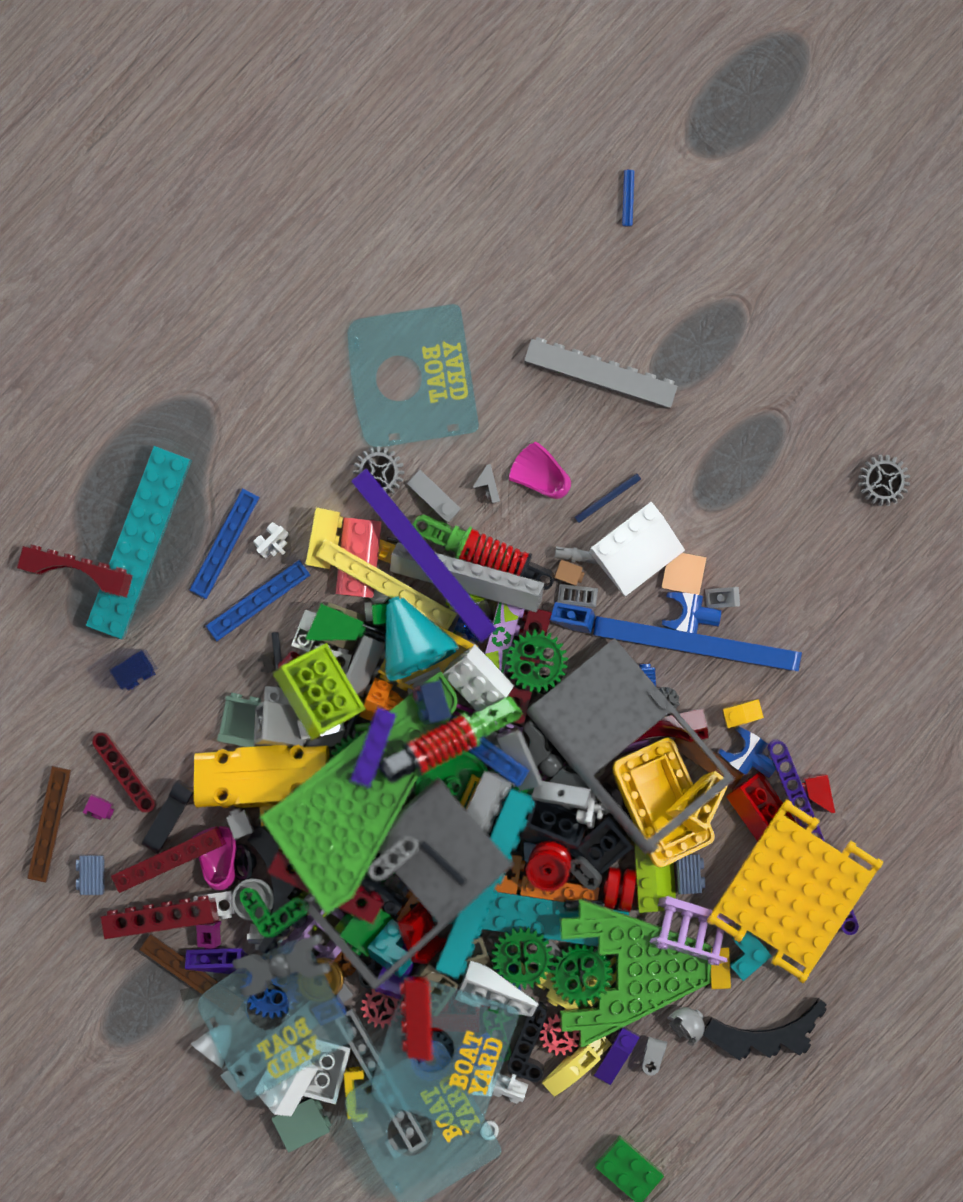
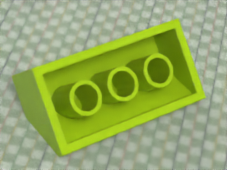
M636 844L634 846L638 911L639 913L665 911L664 907L658 906L659 898L669 896L676 899L674 862L664 867H657L653 864L648 853L644 854Z

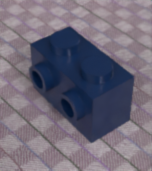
M441 680L413 688V699L417 703L419 709L418 716L423 725L451 718Z

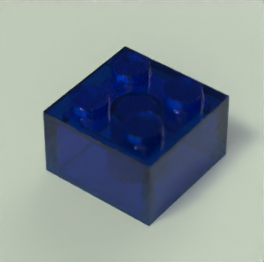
M141 650L109 671L121 690L127 689L129 691L140 685L138 681L141 679L145 681L155 676L156 673L154 671L158 668L147 650Z

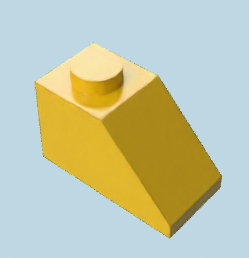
M759 699L722 709L726 728L764 718Z

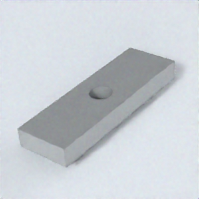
M542 781L543 785L534 788L533 800L587 809L592 794L591 789Z

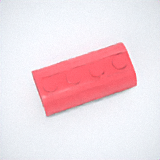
M344 518L340 547L377 568L382 522ZM338 568L335 594L374 598V588Z

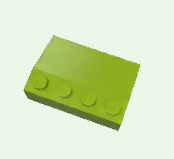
M327 643L289 662L273 673L311 740L316 739L366 710Z

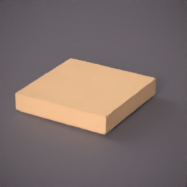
M681 553L665 566L661 588L699 595L706 557Z

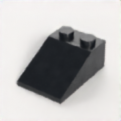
M533 800L534 806L531 813L527 814V823L519 837L534 844L551 841L559 843L565 848L578 849L587 824L577 821V812L558 804Z
M610 813L581 840L578 849H571L569 853L574 858L582 856L587 859L601 875L631 850L636 843Z

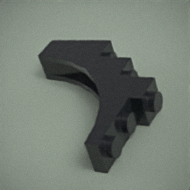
M258 825L247 841L259 852L269 869L280 846L268 829ZM291 863L287 864V869L292 867ZM270 874L274 890L273 913H275L293 900V898H296L302 889ZM297 904L298 907L295 910L301 911V906ZM285 912L280 915L282 923L288 921V914ZM305 914L290 926L297 929L302 927L306 923L308 915ZM269 925L267 932H270V933H271L270 929H271L274 925H272V926ZM287 927L275 937H264L257 949L265 954L274 952L278 947V941L289 933L290 928Z
M818 998L797 1019L783 1026L767 1030L739 1029L711 1017L705 1026L703 1036L739 1061L742 1058L746 1059L750 1054V1046H753L768 1058H771L772 1055L776 1056L781 1049L779 1046L781 1043L801 1056L802 1053L805 1054L811 1047V1040L806 1034H810L816 1026L814 1022L818 1017L821 1018L827 1010L825 1008L827 1004Z

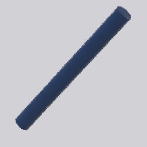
M635 474L575 516L577 522H582L641 480L640 476Z

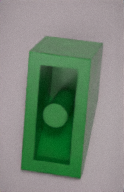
M388 604L372 605L373 625L386 623V606Z

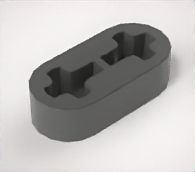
M577 856L571 861L570 871L587 889L594 890L601 884L602 877L587 859ZM592 877L595 879L594 882H590Z

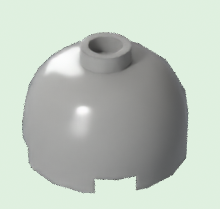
M681 1007L667 1017V1019L671 1020L669 1025L678 1037L682 1038L684 1036L689 1040L687 1042L688 1045L693 1046L703 1036L705 1025L702 1019L704 1016L699 1010Z

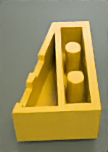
M716 771L704 774L665 813L675 818L724 777ZM727 787L682 824L694 833L707 830Z

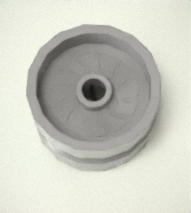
M253 878L244 880L237 885L232 895V905L237 915L245 920L252 921L240 901V893L245 888L257 890L270 913H272L274 890L268 883ZM247 893L248 897L246 900H250L253 894ZM261 907L255 911L257 918L263 916V909Z

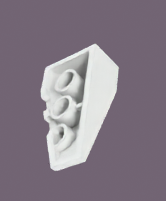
M470 961L455 997L456 1000L471 1006L480 1007V1004L490 1006L492 1010L504 1008L509 1013L531 1017L538 1006L536 1001L496 972L473 961Z

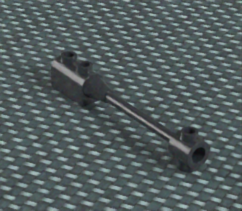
M363 876L360 885L364 887L363 890L369 893L374 891L382 896L381 899H383L381 909L394 917L401 909L404 897L380 880L369 879Z

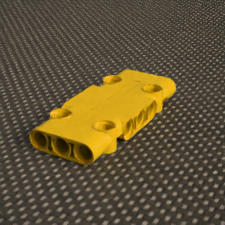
M284 745L241 747L236 748L235 751L221 749L217 752L195 753V807L221 806L228 808L234 805L239 808L277 806L330 762L328 745L307 747L294 745L289 748ZM303 752L302 758L296 759V755ZM228 757L227 762L221 764L222 758ZM223 794H228L226 800L220 801Z

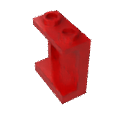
M419 902L398 922L408 952L435 928L431 918L432 914L422 902ZM436 934L411 957V961L421 964L430 962L443 949L447 939L439 938L438 934Z

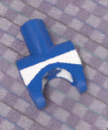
M667 592L666 597L673 598L681 604L682 614L676 620H662L661 625L697 634L698 624L719 627L722 610L702 607L703 596L690 593Z
M736 726L734 730L740 733L744 741L743 749L738 753H730L720 749L718 753L745 775L753 767L767 778H770L776 769L772 760L762 753L768 743L742 727Z

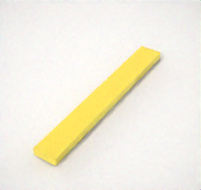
M327 539L324 540L316 554L317 557L391 599L396 596L406 599L428 619L446 630L449 629L457 613Z

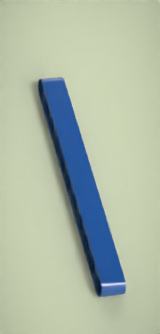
M596 616L593 635L793 671H799L802 652Z

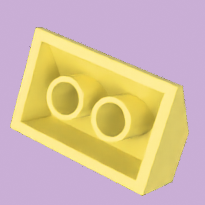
M316 508L306 565L331 569V566H333L317 557L316 554L325 539L337 546L339 545L340 536L337 535V530L342 528L343 517L340 516V512Z

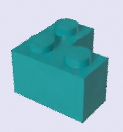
M391 919L368 947L369 956L388 970L407 954L401 948L405 942L396 921ZM411 958L393 974L400 978L412 964Z
M747 930L740 942L735 941L743 953L733 960L730 966L744 981L769 960L772 955L757 937Z

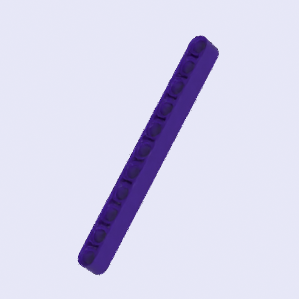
M365 469L351 481L478 639L483 642L497 629L373 475Z
M778 739L770 741L767 747L787 799L795 806V799L802 797L803 804L795 807L810 815V817H815L787 746ZM776 744H781V752L773 753V747ZM783 762L789 763V768L786 771L780 770V765ZM790 780H796V786L793 789L787 788V783ZM795 816L797 824L805 829L808 824H802L801 819ZM817 825L811 833H817L818 838L825 841L819 825ZM853 909L840 927L847 935H854L859 928ZM847 921H853L852 928L845 929V923Z

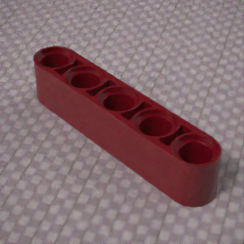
M101 732L96 734L92 740L93 746L137 808L144 813L152 811L156 806L154 796L108 733ZM99 736L106 738L107 743L105 746H100L97 743ZM111 751L116 752L118 755L116 762H112L108 758ZM122 767H126L129 770V775L126 778L120 775ZM132 783H138L140 785V791L138 793H134L131 791ZM144 798H148L152 803L149 809L142 806Z

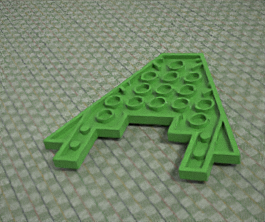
M579 900V917L560 919V938L563 940L598 937L599 955L616 954V988L605 989L607 994H600L602 1000L598 999V1008L560 1011V1029L562 1032L579 1030V1045L585 1047L710 984L711 964H708V960L669 948L667 950L656 948V944L650 943V939L660 937L662 927L584 900ZM669 930L667 940L677 943L679 933ZM686 936L685 945L694 948L696 939ZM703 942L702 951L711 953L712 946L709 943Z

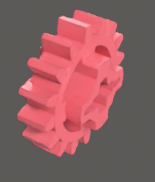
M372 988V994L368 992L365 994L368 999H362V1003L365 1006H362L361 1010L366 1011L363 1014V1018H369L368 1024L373 1021L375 1028L378 1024H381V1027L384 1028L385 1023L392 1026L391 1021L397 1022L396 1015H401V1011L398 1010V1008H401V1004H398L400 999L376 992ZM382 995L380 999L372 1000L373 997ZM389 997H390V998L392 999V1001L394 1002V1006H395V1007H393V1006H391V1005L389 1004V1002H388V998H389ZM383 999H385L384 1007L387 1009H383L380 1015H378L379 1007L376 1005H380ZM369 1007L374 1010L375 1017L371 1015ZM386 1014L391 1015L389 1018L381 1020L382 1016Z
M556 1013L555 1019L547 1017L549 1022H544L543 1026L545 1029L540 1031L544 1035L539 1038L542 1041L545 1040L542 1046L543 1048L548 1046L549 1053L555 1050V1055L557 1056L559 1051H562L564 1056L566 1050L573 1052L571 1047L578 1046L575 1041L579 1040V1036L576 1035L579 1033V1030L573 1031V1037L569 1036L567 1031L563 1032L565 1038L559 1037L558 1039L555 1031L561 1032L560 1026L552 1025L560 1022V1018H558ZM548 1031L553 1036L551 1042L547 1038ZM560 1043L568 1044L563 1047H557Z

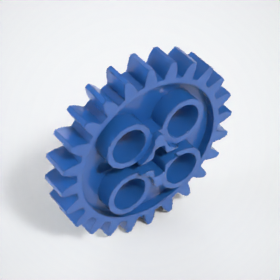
M247 971L248 978H242L246 985L241 986V988L251 984L253 980L251 972ZM291 973L287 977L288 981L285 985H281V978L278 977L270 981V985L288 989L287 993L267 988L262 999H258L257 994L247 996L248 999L245 1001V1004L252 1003L249 1009H256L255 1014L257 1015L262 1012V1017L264 1018L269 1014L270 1018L274 1019L275 1013L281 1018L282 1012L288 1015V1008L294 1010L293 1003H300L297 996H303L302 993L298 992L300 988L297 975L299 973ZM278 994H281L283 1000L281 1003L277 1004L275 1002V997Z

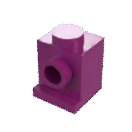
M92 794L83 813L88 814L92 812L91 816L96 819L102 820V818H107L110 820L115 809L112 808L113 803Z
M221 921L196 925L197 947L216 949L221 944Z

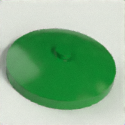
M462 750L461 755L456 754L453 759L449 757L447 762L443 761L441 765L436 764V767L433 769L429 767L428 772L418 777L415 782V794L417 796L433 780L439 777L448 786L453 797L460 803L471 776L475 775L478 778H482L484 772H489V770L478 757L469 751L464 752ZM476 781L474 782L471 792L467 798V801L464 805V809L466 808L467 803L471 797V794L475 788V785L477 783Z

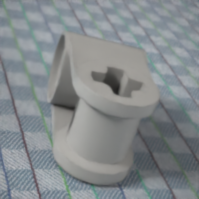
M648 1037L642 1062L645 1074L652 1076L658 1073L665 1054L667 1041ZM650 1061H653L654 1066H656V1068H652L651 1071H648V1067L645 1065L650 1064Z

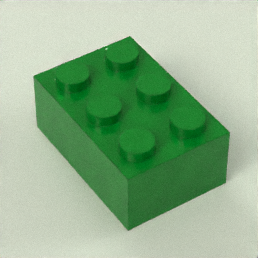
M621 1135L595 1163L596 1169L635 1202H643L665 1177L658 1167Z

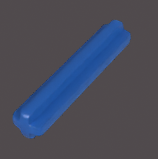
M625 170L622 225L631 227L633 225L634 170Z

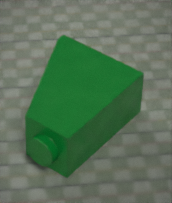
M321 603L306 639L357 640L358 637L362 638L366 627L363 626V621Z

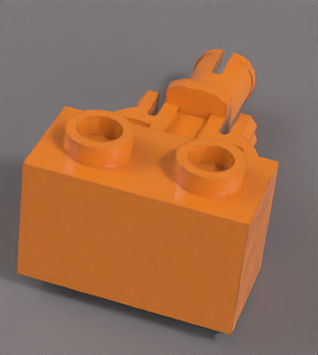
M375 678L364 703L366 710L360 713V717L372 721L375 710L378 707L391 711L404 699L391 690L393 684Z

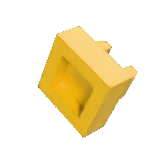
M380 539L378 559L391 564V555L396 545Z

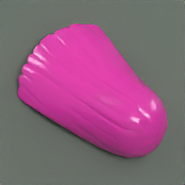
M533 442L523 449L516 457L510 469V481L529 487L552 499L563 498L571 488V480L568 474L554 457L537 442Z
M218 826L211 827V828H208V829H206V830H204V831H201V832L197 833L196 835H194L192 838H194V837H196V836H198V835H200V834H203V833H205V832H207V831H209V830H211V829H213V828H216V827H218ZM219 826L226 844L198 857L206 883L213 890L219 891L229 888L235 879L236 841L230 827Z

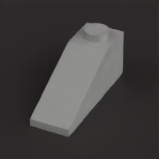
M421 470L407 482L447 523L461 510Z

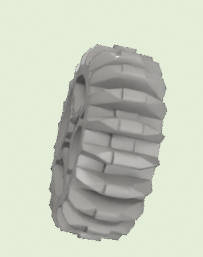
M377 446V452L375 453L372 447L369 448L371 452L369 455L366 451H363L366 457L364 459L361 456L357 457L361 463H354V466L359 467V470H353V474H360L366 462L372 468V475L375 474L373 464L376 468H385L382 471L384 481L381 477H373L382 481L385 486L383 487L385 492L390 490L394 494L395 492L392 487L400 488L396 483L397 480L403 482V478L398 477V475L405 474L404 471H399L398 469L404 466L403 463H396L400 460V457L398 456L393 459L392 457L395 452L392 451L388 455V448L386 447L382 453L380 446ZM380 456L390 461L383 465H377L372 458ZM394 466V478L389 483L386 478V471Z
M878 455V461L875 457H872L871 461L873 464L871 465L867 461L865 465L868 469H860V471L865 473V475L858 476L859 479H864V482L858 483V486H865V489H862L860 492H868L869 494L866 495L865 499L868 500L872 496V504H875L877 499L879 500V506L883 505L884 500L886 506H890V499L896 504V496L899 499H903L904 497L900 492H908L907 489L903 488L904 485L910 486V482H905V479L910 478V475L903 474L908 468L901 469L900 467L903 465V462L900 461L896 464L897 457H894L892 461H890V455H886L885 460H883L882 455ZM880 465H889L896 471L887 474L881 469ZM875 468L877 479L872 484H869L870 473ZM882 475H884V477L892 476L886 482L887 486H884V483L876 485V483L882 480ZM899 476V486L893 492L892 481ZM882 487L889 496H880L873 489Z

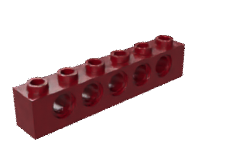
M540 609L537 612L525 610L522 619L525 622L524 629L520 628L517 640H520L519 635L525 638L526 631L533 635L528 629L532 622H536L540 626L537 635H540L541 631L544 630V636H546L552 612ZM535 649L532 652L524 650V653L527 655H532L535 652ZM536 655V658L520 657L521 660L525 659L534 662V666H538L540 662V656ZM531 666L526 671H523L521 669L520 671L523 674H528L531 671ZM509 672L508 677H511L514 672ZM517 677L514 678V679H511V683H512L513 685H514L515 680L518 679ZM514 685L507 696L512 698L518 697L521 700L519 708L522 711V715L515 721L516 723L524 724L526 711L528 710L532 694L528 685L525 689H517Z
M218 826L115 873L111 877L118 893H121L225 845L226 842Z
M279 848L268 869V873L312 894L297 871H289L286 866L290 861L282 849ZM359 884L353 896L338 907L373 924L383 905L382 896L374 891L369 893L363 890L364 887ZM358 898H365L367 903L361 906L357 904L356 900Z
M209 895L199 896L195 901H191L190 898L180 899L179 903L172 904V901L161 902V906L154 907V904L143 905V909L136 910V906L124 908L125 912L119 913L118 909L106 911V915L101 916L104 939L208 924L219 920L216 899L209 898ZM194 906L199 909L198 916L193 913ZM175 909L180 911V919L175 916ZM157 912H160L162 914V921H159L157 919ZM139 915L144 917V924L139 922ZM121 917L126 920L125 927L120 923Z

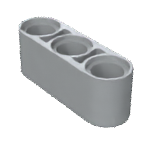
M412 837L403 838L370 866V876L375 880L388 878L419 851L420 843L418 840ZM408 841L413 843V849L410 852L405 848ZM394 853L399 858L396 864L391 862V855ZM378 866H381L384 869V873L382 876H378L376 874V868Z

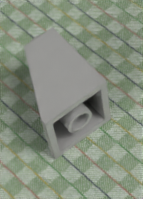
M264 701L255 707L254 745H284L291 748L294 745L303 746L306 743V739L301 740L297 723L299 718L292 706Z

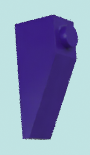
M241 948L186 950L185 969L223 974H247L246 968L235 969L233 961L248 956V954Z
M626 1027L620 1028L594 1076L611 1085L640 1038L639 1035Z

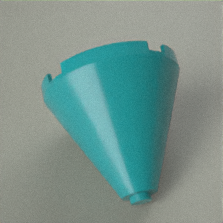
M396 596L388 600L389 604L386 606L385 668L388 681L400 680L411 676V673L418 670L423 671L456 653L455 649L459 650L455 640L406 599Z

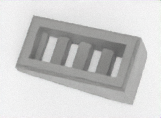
M559 584L557 603L596 607L598 588ZM565 589H568L567 600H563ZM572 589L576 590L575 601H571ZM580 590L584 591L583 602H579ZM588 591H591L590 603H587Z

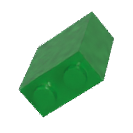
M365 898L357 900V904L361 906L367 903ZM380 909L375 921L371 924L346 912L334 930L346 944L352 945L351 950L359 956L363 953L368 957V947L390 920H394V918Z

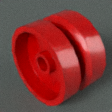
M551 841L537 844L532 849L527 864L529 882L535 888L542 891H555L564 886L569 877L571 856L568 850L563 845Z
M609 867L603 891L604 908L613 910L616 906L617 898H619L620 911L630 912L634 896L636 870L626 869L622 880H620V869Z

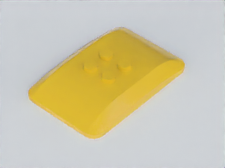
M671 738L661 739L617 760L613 765V772L631 819L646 839H650L674 819L665 812L693 786L676 743ZM681 824L657 844L659 848L650 855L648 852V855L655 866H667L711 844L715 837L712 826L709 824L707 830L694 833Z

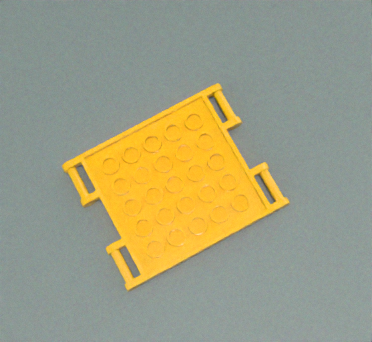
M786 799L709 915L707 923L716 925L733 936L737 942L743 939L747 930L778 949L771 960V964L780 966L797 977L798 981L805 983L812 969L866 887L881 868L883 861L879 858L875 859L861 850L853 841L847 844L843 852L835 849L811 833L818 825L819 819L810 817ZM787 811L807 823V827L804 829L784 816ZM852 852L872 865L869 870L849 858V854ZM719 913L741 926L740 929L736 930L717 918ZM786 954L805 967L804 970L800 971L783 960L782 956Z

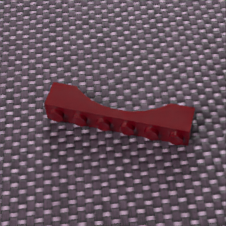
M32 544L30 548L22 547L17 565L18 569L43 575L59 568H75L89 575L102 591L126 598L128 596L133 575L127 574L126 569L116 567L115 570L109 569L110 565L100 562L98 566L93 565L92 560L82 558L81 561L75 560L76 556L66 553L64 557L59 556L58 551L47 549V552L41 551L42 547Z
M703 709L680 713L701 740L709 738ZM670 715L662 718L633 743L657 736L676 737L689 742L694 740L674 716Z

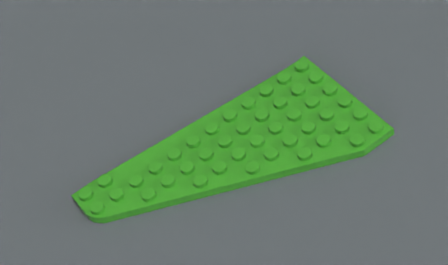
M440 671L423 684L441 680L450 715L452 716L457 706V695ZM412 692L389 711L397 715L379 764L384 759L403 751V743L410 742L421 735H426L429 731L432 732L433 729L439 728L440 725H445L450 718L423 725L419 719V709L413 699ZM368 730L282 802L260 817L325 914H328L353 896L418 778L415 773H412L396 783H389L379 769L378 764L370 788L364 789L349 783Z

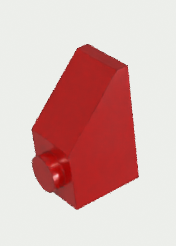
M823 774L804 778L802 786L807 797L830 813H836L828 775Z

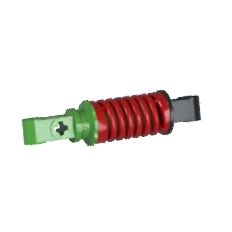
M419 515L413 523V526L422 537L438 545L445 546L447 551H454L456 559H463L467 562L472 561V563L539 582H542L541 576H548L550 582L544 583L543 590H548L553 585L554 573L531 562L532 553H522L518 548L513 551V546L509 545L507 547L504 542L500 544L498 539L493 542L491 536L486 539V534H479V531L471 526L466 531H463L457 525L451 527L447 523L427 515ZM417 522H425L427 528H419Z
M505 697L480 712H474L470 717L462 713L451 722L448 721L445 725H440L439 728L433 729L432 732L429 731L426 735H421L419 738L403 743V751L384 759L379 764V769L389 783H396L412 773L420 777L429 771V767L433 769L436 767V764L441 765L443 761L447 762L449 757L453 759L456 754L461 755L462 750L466 752L468 749L478 747L480 738L483 736L487 737L490 733L499 730L501 727L517 721L521 717L522 711L512 697Z

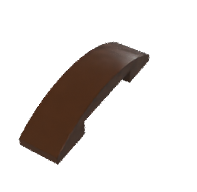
M680 738L674 739L680 753L707 772L716 771L724 777L695 741L689 742ZM712 752L733 776L734 781L728 787L734 789L744 774Z

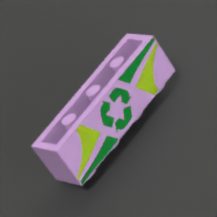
M499 602L493 622L497 630L489 637L485 655L503 674H508L507 670L510 665L506 664L508 659L506 654H512L513 652L509 649V646L515 647L512 640L514 636H518L520 625H517L518 618L523 617L525 609Z

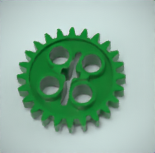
M534 630L533 635L526 631L525 638L519 635L521 640L519 642L513 640L516 646H509V649L513 652L512 654H506L507 657L511 658L506 664L511 665L507 672H514L511 679L518 678L516 685L522 682V689H525L528 685L530 686V692L533 691L534 687H537V691L540 692L541 687H544L547 691L548 684L555 687L554 680L561 682L558 676L559 674L565 675L561 670L562 668H568L567 665L563 664V661H567L568 658L563 657V654L567 651L560 650L563 643L556 644L558 637L552 640L550 639L551 633L544 636V630H542L540 635H537V631ZM527 644H532L535 647V652L532 655L524 653V647ZM545 648H551L554 651L552 658H544L543 650ZM536 655H538L540 660L553 662L554 665L550 666L539 663L538 666H534V662L521 660L520 657L536 658ZM523 663H528L531 666V671L528 674H523L520 671V666ZM542 667H548L550 670V674L546 678L539 675V670Z
M520 926L518 932L512 928V934L505 931V938L499 936L501 943H494L498 950H492V954L496 955V957L491 958V961L497 962L493 965V969H499L497 974L503 975L502 978L508 979L509 983H515L516 988L520 984L523 985L524 989H526L527 984L534 988L533 982L535 981L540 985V977L547 979L545 972L551 973V969L548 966L554 964L553 961L549 960L554 957V954L548 953L553 948L552 946H546L549 943V939L542 940L544 937L543 933L537 936V929L531 933L529 926L526 931H523L522 926ZM520 941L524 942V956L527 957L525 958V974H522ZM530 943L537 946V949L533 952L526 949ZM509 945H516L518 950L515 953H510L507 947ZM532 962L538 965V968L534 971L529 970L527 967ZM511 964H517L519 969L516 972H511L508 967Z
M576 944L575 950H572L569 946V952L562 951L563 957L557 956L556 958L559 962L553 964L556 970H551V974L555 976L550 978L551 982L555 983L552 987L554 990H557V996L562 995L561 999L564 1002L568 999L570 1005L574 1001L577 1007L580 1006L581 1002L585 1006L588 1005V1001L595 1004L594 998L597 997L599 1000H602L600 994H607L604 988H611V985L607 982L613 980L612 976L608 975L613 970L612 968H607L611 963L610 961H605L607 956H600L598 950L595 951L594 946H591L589 950L586 944L583 945L582 949ZM579 959H581V969L584 972L582 976L585 985L584 992L582 991V981L579 978V976H581L580 968L578 965ZM594 961V965L592 967H585L587 962ZM569 965H575L572 971H567ZM590 980H597L594 986H588ZM572 983H578L577 988L569 989Z

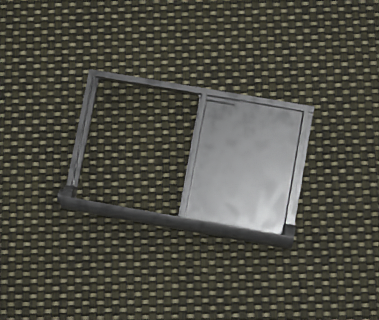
M615 638L526 711L528 716L644 854L649 852L651 855L659 848L657 844L734 781L733 776ZM671 713L724 775V778L650 839H646L594 778V774L667 714Z
M439 777L433 780L399 811L378 852L383 856L399 841L407 837L416 838L420 844L425 841L467 882L460 886L421 848L395 871L436 918L439 924L379 979H376L321 915L314 896L309 893L304 898L309 904V910L306 914H310L374 989H377L514 865L453 797L448 786ZM408 841L405 845L407 851L410 852L413 849L411 841ZM394 853L391 855V862L396 864L399 858Z

